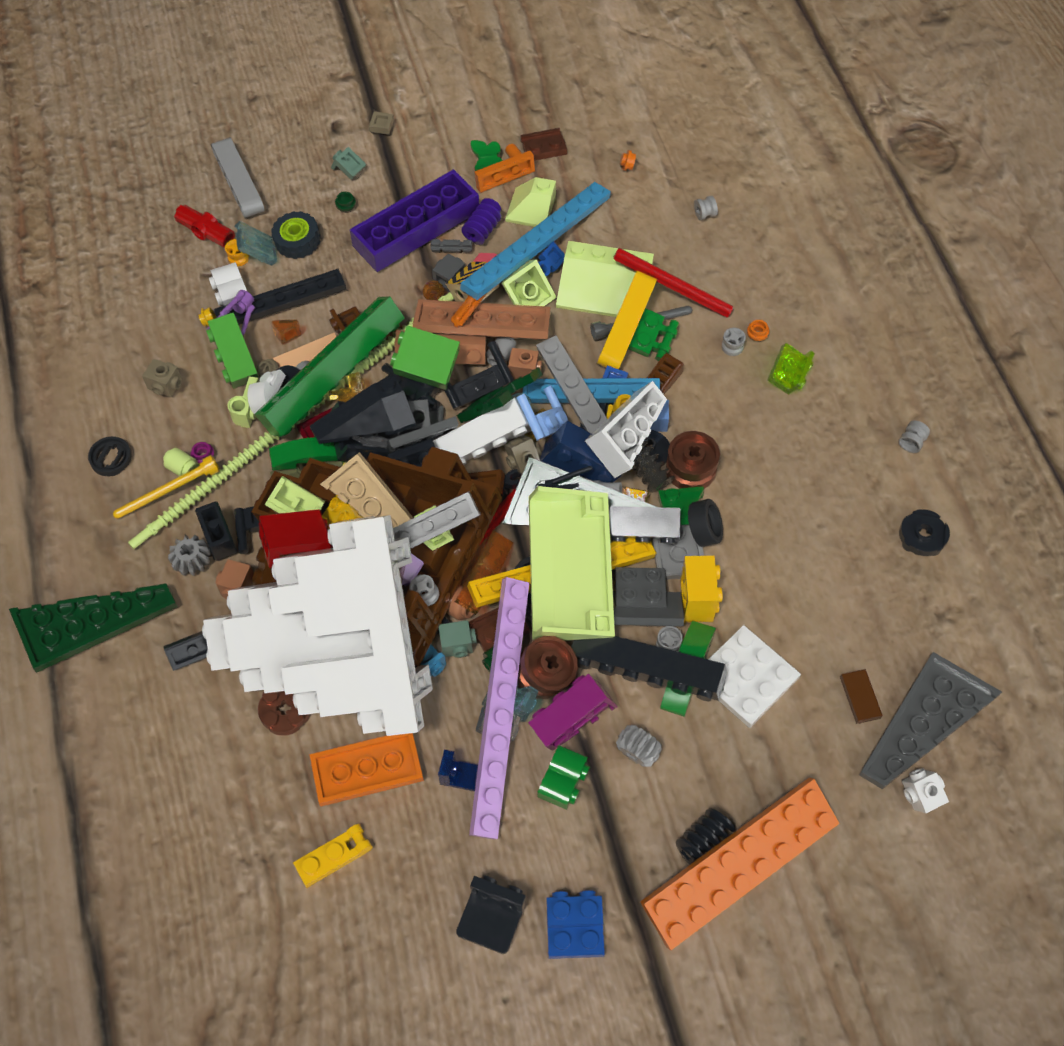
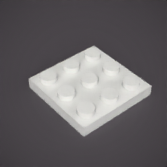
M744 625L708 659L726 665L727 675L719 702L749 728L801 676L795 668Z

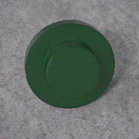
M344 191L339 193L335 199L336 208L340 211L352 210L356 206L355 197L350 192Z

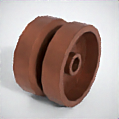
M686 431L677 435L670 442L665 467L667 477L671 483L678 488L703 486L705 489L709 487L715 480L720 458L718 444L712 437L703 432Z
M542 636L532 641L521 651L517 679L518 687L526 695L535 699H548L557 695L575 679L578 666L577 657L573 649L564 640L555 636Z

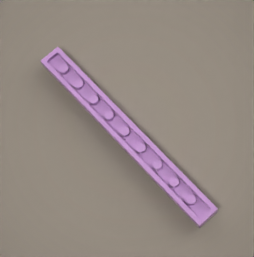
M508 577L502 579L469 832L470 836L493 840L498 839L529 590L528 582Z

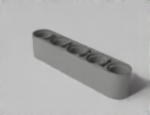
M231 137L211 143L214 156L244 218L265 212L262 200Z

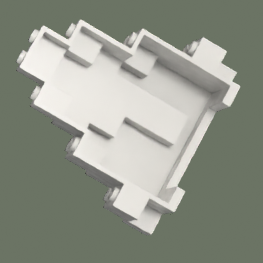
M391 515L381 517L370 516L329 524L328 541L330 545H333V548L290 554L273 559L272 575L277 582L229 590L227 606L231 610V614L214 616L203 620L202 633L207 641L208 650L206 657L211 665V671L228 668L231 671L241 670L239 679L240 683L244 686V692L264 690V693L285 691V695L294 694L293 703L295 708H298L299 715L320 713V717L357 713L358 724L360 727L362 726L363 734L386 731L387 736L416 733L424 727L420 700L431 692L433 688L429 664L416 668L414 664L399 568L412 563L408 537L394 539Z

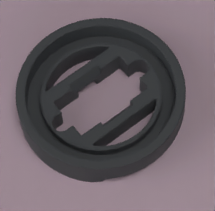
M112 436L95 442L88 453V461L92 469L97 474L108 477L120 474L129 465L132 457V452L127 442L119 437ZM117 447L118 455L115 460L112 461L111 465L104 467L105 455H108L111 449L114 450Z

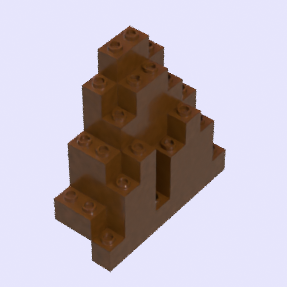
M431 447L428 455L423 458L421 467L371 452L366 459L413 518L435 505L438 507L467 492L471 493L481 514L450 529V534L454 540L433 551L424 543L410 549L411 554L424 563L418 575H429L439 589L438 600L434 604L427 606L418 592L409 589L410 585H402L415 668L421 665L439 625L451 604L452 598L458 590L502 500L497 486L470 478L458 454ZM310 458L306 466L303 467L299 478L274 471L251 512L258 520L259 516L280 514L266 506L265 503L281 477L284 476L324 500L325 503L320 510L321 515H323L330 501L336 497V494L320 484L341 467Z

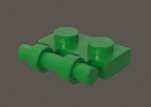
M645 308L628 349L645 357H648L652 350L657 352L655 359L659 361L665 353L669 354L672 339L676 338L678 333L677 327L679 322L671 320L669 326H665L662 324L665 316ZM658 333L664 336L662 343L655 341Z

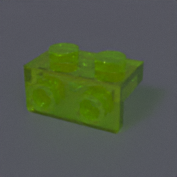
M785 343L781 346L767 380L788 395L795 390H800L806 383L805 376L813 366L812 359L815 353L809 351L804 355L788 343Z

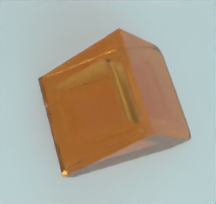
M297 319L275 320L271 322L274 334L282 345L301 336Z

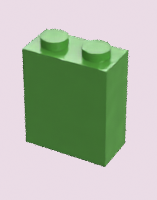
M407 325L405 332L401 331L398 338V345H400L398 353L394 352L390 365L393 366L394 374L446 390L460 350V342Z

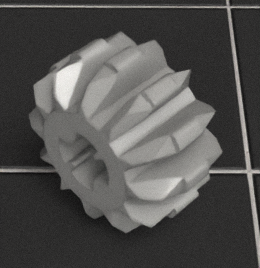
M185 534L184 540L176 539V545L169 546L171 553L168 555V559L172 563L171 566L176 572L180 571L183 576L188 572L194 576L196 570L204 572L203 565H210L208 557L211 556V551L207 547L206 541L203 539L199 540V537L196 535L189 539Z
M627 725L619 734V738L616 741L618 750L636 764H640L643 767H651L660 756L659 754L662 750L660 742L642 728H638L635 725Z

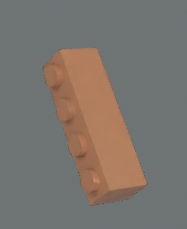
M396 330L395 353H398L400 347L398 345L399 335L401 331L405 332V330ZM433 333L460 342V350L455 364H485L486 336Z

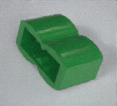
M558 745L541 782L537 797L566 810L569 804L574 805L580 792L576 787L580 780L585 781L590 766L586 765L588 757Z

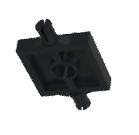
M388 363L382 366L381 370L388 374L382 380L394 376L402 387L407 401L428 399L429 406L433 410L439 408L440 402L435 400L433 396L442 390L441 388L396 375L393 372V367Z

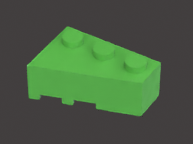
M234 312L209 320L208 325L210 329H207L206 332L210 343L214 342L217 349L214 350L218 363L223 362L225 367L222 370V374L226 383L231 382L233 389L246 385L249 377L258 378L256 368Z

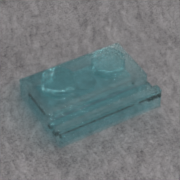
M241 221L235 225V229H237L235 234L238 250L271 266L277 262L275 245L272 244L273 238Z

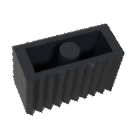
M215 501L196 508V515L214 560L218 561L236 554L237 549L219 503Z

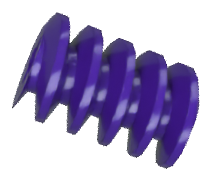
M490 198L482 199L476 210L473 211L461 228L465 238L471 240L476 245H483L489 233L493 231V228L498 224L497 222L502 218L499 203Z

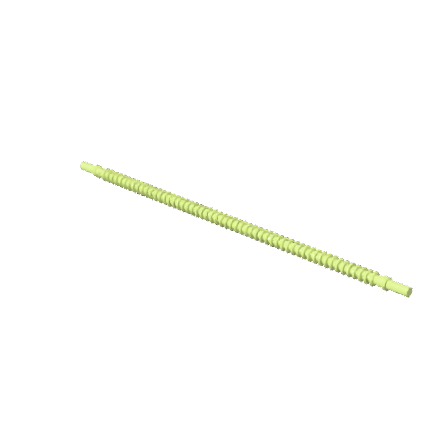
M449 292L438 300L453 301L454 298ZM414 317L411 319L412 322L407 321L408 326L413 327ZM402 325V329L399 328L398 330H406L407 326ZM393 332V337L388 336V340H385L378 348L374 347V351H370L368 358L357 363L354 366L355 370L351 374L344 376L335 389L328 391L324 395V400L318 405L313 406L308 411L307 416H310V411L315 412V408H320V404H325V400L329 401L330 396L334 397L335 392L339 393L340 388L344 389L345 384L349 385V381H354V377L358 378L359 373L364 374V369L369 370V365L374 366V362L379 361L378 358L383 359V354L388 355V350L393 351L396 332ZM264 432V437L259 436V441L254 440V445L249 444V448H244L243 453L239 452L238 457L234 456L233 461L228 460V465H222L223 469H220V472L212 475L211 478L207 477L206 482L201 481V486L196 485V490L191 489L189 495L185 494L184 499H179V503L174 502V507L169 506V511H163L162 516L158 515L157 520L147 524L143 531L128 541V544L132 549H135L152 535L155 536L163 526L168 527V522L173 523V518L178 519L180 513H185V509L190 510V505L195 506V501L200 502V497H206V493H211L212 488L216 489L217 484L222 485V480L227 481V476L232 477V472H238V468H243L244 463L248 464L249 459L253 460L254 455L259 456L258 452H264V447L269 448V443L274 444V439L279 440V436H273L270 433Z

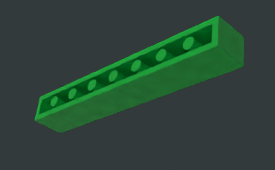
M390 296L378 297L254 414L270 435L282 437L290 433L293 429L292 426L297 421L304 419L313 406L321 403L324 400V395L328 391L335 389L344 376L351 374L358 362L368 358L370 351L385 341L384 337L399 328V323L405 317Z

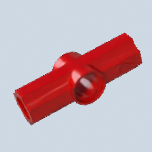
M180 205L176 209L175 221L191 229L193 234L201 240L207 238L225 248L226 243L235 238V232L218 223L217 219L209 212L202 214L187 205Z

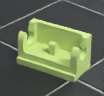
M282 476L265 505L281 514L321 510L325 501Z

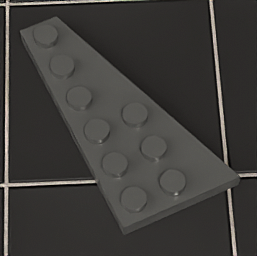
M933 652L859 775L877 787L884 789L1000 696L1002 691Z

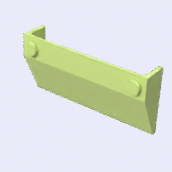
M538 486L528 496L532 639L535 640L542 636H555L562 640L613 638L615 630L608 493Z

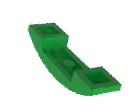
M315 437L292 440L269 448L272 470L296 469V463H307L310 458L318 461L337 460L334 442L318 444Z
M692 621L679 652L705 658L716 628ZM666 687L660 709L685 717L693 694L686 693V695H680L673 692L671 688Z

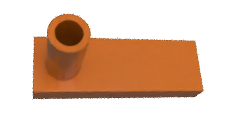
M509 144L505 152L510 158L474 172L478 191L481 193L535 172L533 153L530 150L522 153L515 144Z

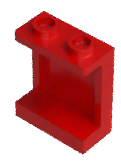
M319 509L259 516V537L269 568H272L274 564L273 559L280 558V555L333 548V545H330L328 541L327 520L322 518Z

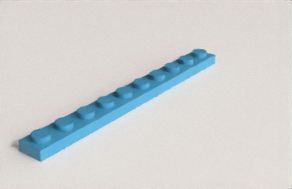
M596 182L592 183L462 281L460 290L476 300L480 299L610 198L611 191Z

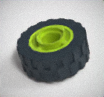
M302 211L284 214V216L279 217L274 222L271 229V235L277 251L287 258H304L312 254L314 250L316 251L317 246L320 245L321 235L315 218Z

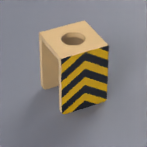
M471 262L445 283L455 301L464 302L469 295L460 290L461 282L487 262ZM498 284L493 289H491L485 295L482 301L485 298H487L492 292H494L498 287H500V285ZM457 290L463 295L464 299L458 294Z

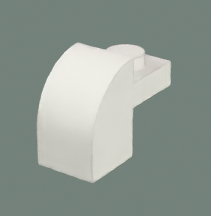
M280 369L264 373L260 377V382L249 385L248 403L254 414L279 391L286 376Z

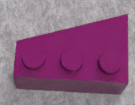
M589 673L586 676L578 677L568 691L557 694L552 699V704L547 708L537 710L532 716L533 719L528 722L543 744L552 751L558 745L561 746L579 733L578 729L588 721L592 724L598 721L597 715L608 707L611 711L618 707L602 685Z

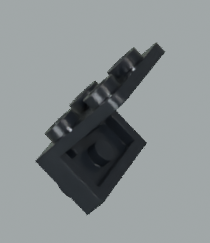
M482 875L481 878L474 876L470 885L471 894L456 929V934L461 939L497 953L506 954L526 906V895L522 894L523 891L515 886L507 885L506 888L498 885L497 881L489 876Z

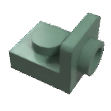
M347 147L343 152L339 150L333 156L334 162L331 168L335 170L338 167L352 180L365 168L366 163Z

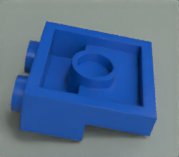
M560 891L552 893V897H547L549 959L604 957L602 896H596L595 891H581L579 896L568 897V892Z

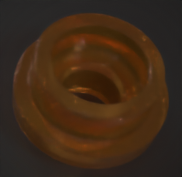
M436 280L427 282L423 287V296L427 300H438L441 296H444V287Z

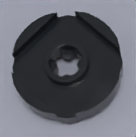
M925 509L913 511L912 514L903 519L899 529L902 547L906 551L917 555L936 556L949 540V526L947 523L944 524L940 519L941 516L933 511ZM922 529H926V533L930 534V536H922L919 532Z

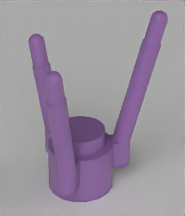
M239 290L218 317L227 315L232 309L238 313L246 312L241 333L244 335L251 313L255 309L252 305L254 301L253 296L245 290Z

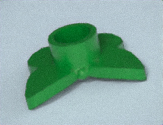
M471 141V150L478 157L475 171L503 161L497 156L501 150L498 142L493 141L487 145L483 141Z

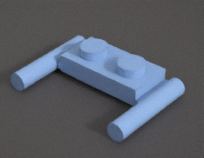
M552 385L543 389L552 409L537 415L534 414L525 393L516 397L536 440L554 434L568 421L567 415Z

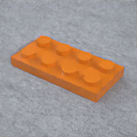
M413 733L386 735L309 754L320 807L424 781Z

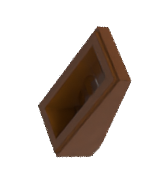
M665 353L647 378H660V381L664 383H660V391L664 395L683 373L684 364L670 354Z

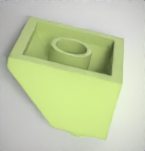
M535 177L516 187L505 222L535 227L549 217L556 199V181Z
M529 260L501 282L513 305L545 306L556 298L537 260Z

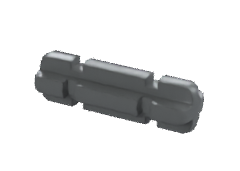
M433 239L431 241L432 252L443 250V252L460 253V251H463V253H471L473 249L471 240H463L461 242L460 240L443 239V241H440V239Z

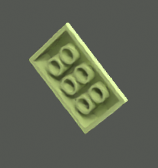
M568 241L556 308L617 317L636 271L613 259L618 248ZM623 249L653 265L654 254Z

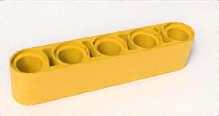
M638 270L636 271L596 364L605 368L608 365L619 369L656 284V278Z

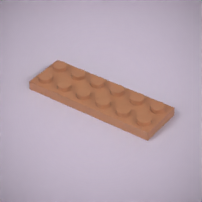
M418 299L413 320L414 328L430 333L540 340L548 339L551 307L479 303L463 326L457 328L454 327L451 318L463 302Z

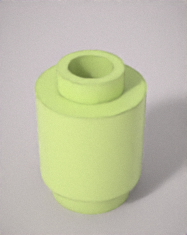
M179 448L168 450L163 457L164 467L178 476L199 466L195 458Z

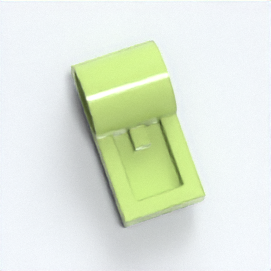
M249 377L243 396L232 397L227 404L233 423L241 427L250 428L252 420L256 419L248 403V388L250 384L259 382V379L256 377Z

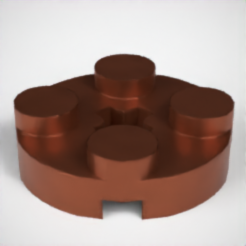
M285 691L263 692L258 705V715L262 724L270 732L281 736L290 735L300 730L299 727L308 721L310 714H298V708H295L293 703L294 694L285 695ZM287 704L288 707H291V710H287L286 714L282 715L278 708Z

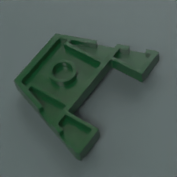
M537 367L531 370L529 374L523 377L520 376L508 385L500 387L476 400L456 415L460 423L468 420L471 421L504 406L513 399L511 395L513 392L536 381L543 375L540 368Z

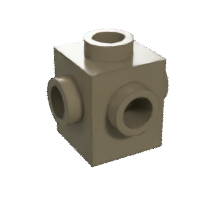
M153 359L142 375L147 389L152 390L157 395L172 397L182 384L178 367L170 362L164 363Z
M523 435L504 444L508 455L506 457L507 464L511 469H518L521 474L524 472L529 457L540 460L541 451L538 445L533 442V439Z

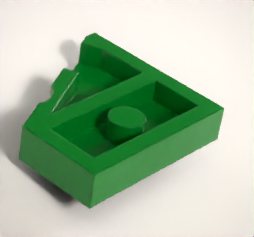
M704 487L658 490L660 507L681 508L680 525H689V505L703 498Z

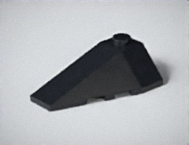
M393 376L370 385L311 424L310 429L318 444L346 441L351 436L358 435L369 438L372 437L373 433L386 432V435L396 434L416 426V422L405 393Z

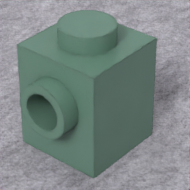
M468 620L439 625L442 653L445 657L454 656L461 658L469 653H473L472 644L477 643L475 629H469Z

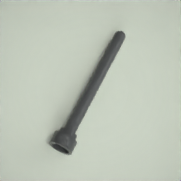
M684 306L657 313L665 316L664 320L691 314L692 307ZM600 321L591 323L590 329L593 339H604V336L610 333L614 323L606 324Z

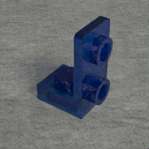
M444 749L438 772L440 785L475 792L478 765L456 761L455 751Z

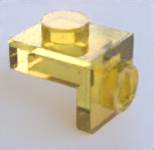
M356 372L347 375L349 388L329 391L330 400L346 402L363 391L364 380L360 373Z

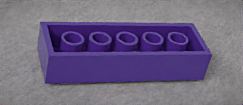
M453 169L351 228L352 246L376 272H379L468 219L479 205V194Z

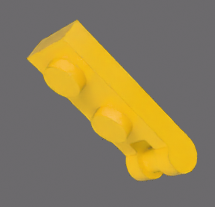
M360 824L351 826L343 834L293 862L306 888L363 856L373 848L368 839L365 840L363 836L364 830ZM353 840L356 846L349 850L346 844Z

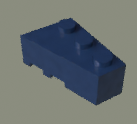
M566 421L545 442L539 460L569 473L592 466V470L578 476L593 481L600 480V482L613 483L621 476L619 475L614 478L585 442L591 433L569 421Z

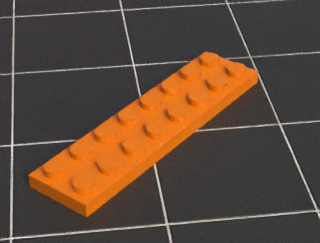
M809 777L641 900L640 903L665 946L672 950L840 823L815 779Z

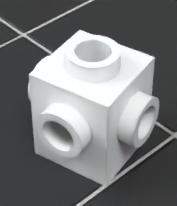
M921 768L909 773L910 777L902 780L905 788V798L912 804L915 811L928 813L949 802L943 789L945 787L944 782L936 772Z

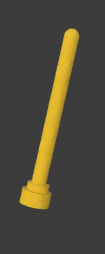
M209 455L203 458V462L199 463L200 466L114 510L113 516L119 519L204 474L212 476L220 472V469L213 456Z

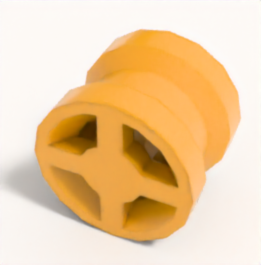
M233 239L226 243L225 252L229 263L235 262L237 266L245 265L249 260L245 242L240 239Z

